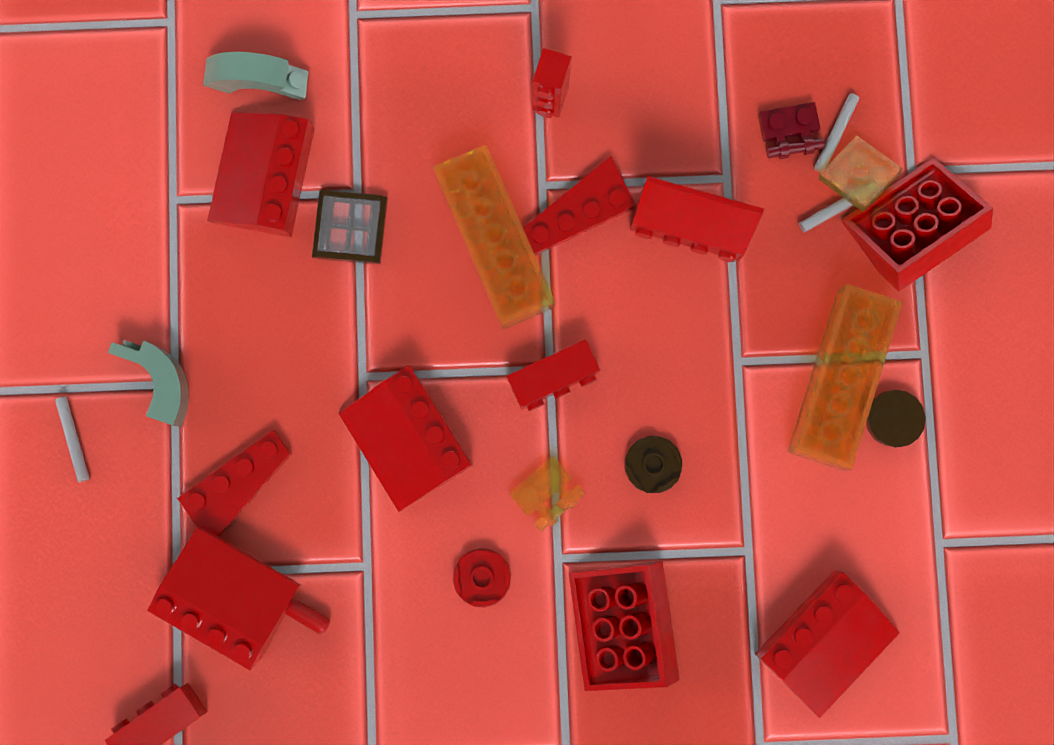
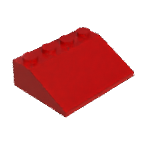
M231 113L207 219L208 222L292 237L315 130L309 119L284 114Z
M933 157L843 218L842 223L877 271L899 292L990 230L992 227L993 207Z
M647 176L630 230L635 231V235L641 238L652 239V236L663 239V243L669 246L679 247L681 244L691 247L690 250L692 252L703 255L710 252L717 254L720 260L735 262V260L739 261L744 256L763 215L764 208Z
M410 365L384 380L339 413V416L398 512L473 466Z
M198 526L161 582L147 611L246 669L251 670L264 656L301 584Z
M663 561L569 573L585 691L668 687L680 680Z
M834 570L758 649L755 655L820 718L900 632L844 572Z

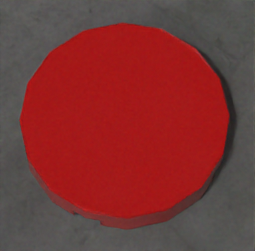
M479 548L467 552L459 559L454 568L453 584L455 591L463 601L473 607L485 608L497 604L505 597L510 588L511 572L509 565L499 553L491 549Z

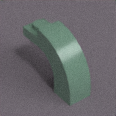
M223 52L206 58L203 86L228 94L239 89H261L293 99L303 100L306 97L309 71L288 65L289 60L252 52Z
M125 340L122 345L112 342L108 351L109 354L140 364L149 372L153 380L154 393L146 416L173 426L182 427L188 410L189 387L179 363L167 351L144 340L141 346Z

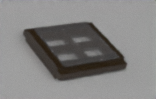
M319 190L312 258L381 264L388 197Z

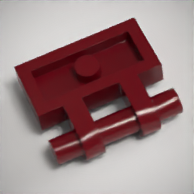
M815 102L759 112L758 119L763 142L775 141V146L766 148L768 159L775 157L785 159L789 158L791 154L802 152L804 155L813 154L814 150L825 148L823 137L813 139L810 134L819 132L821 129ZM799 136L800 142L788 144L786 141L788 137Z

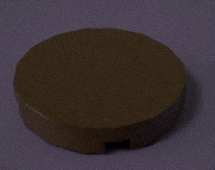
M891 390L879 394L872 399L868 412H866L865 421L869 433L874 440L888 447L898 448L912 444L919 439L925 428L926 416L923 406L915 396L906 391Z
M647 436L637 440L629 448L625 457L624 470L628 480L637 489L645 493H661L669 490L678 482L682 472V457L678 448L670 440L660 436Z

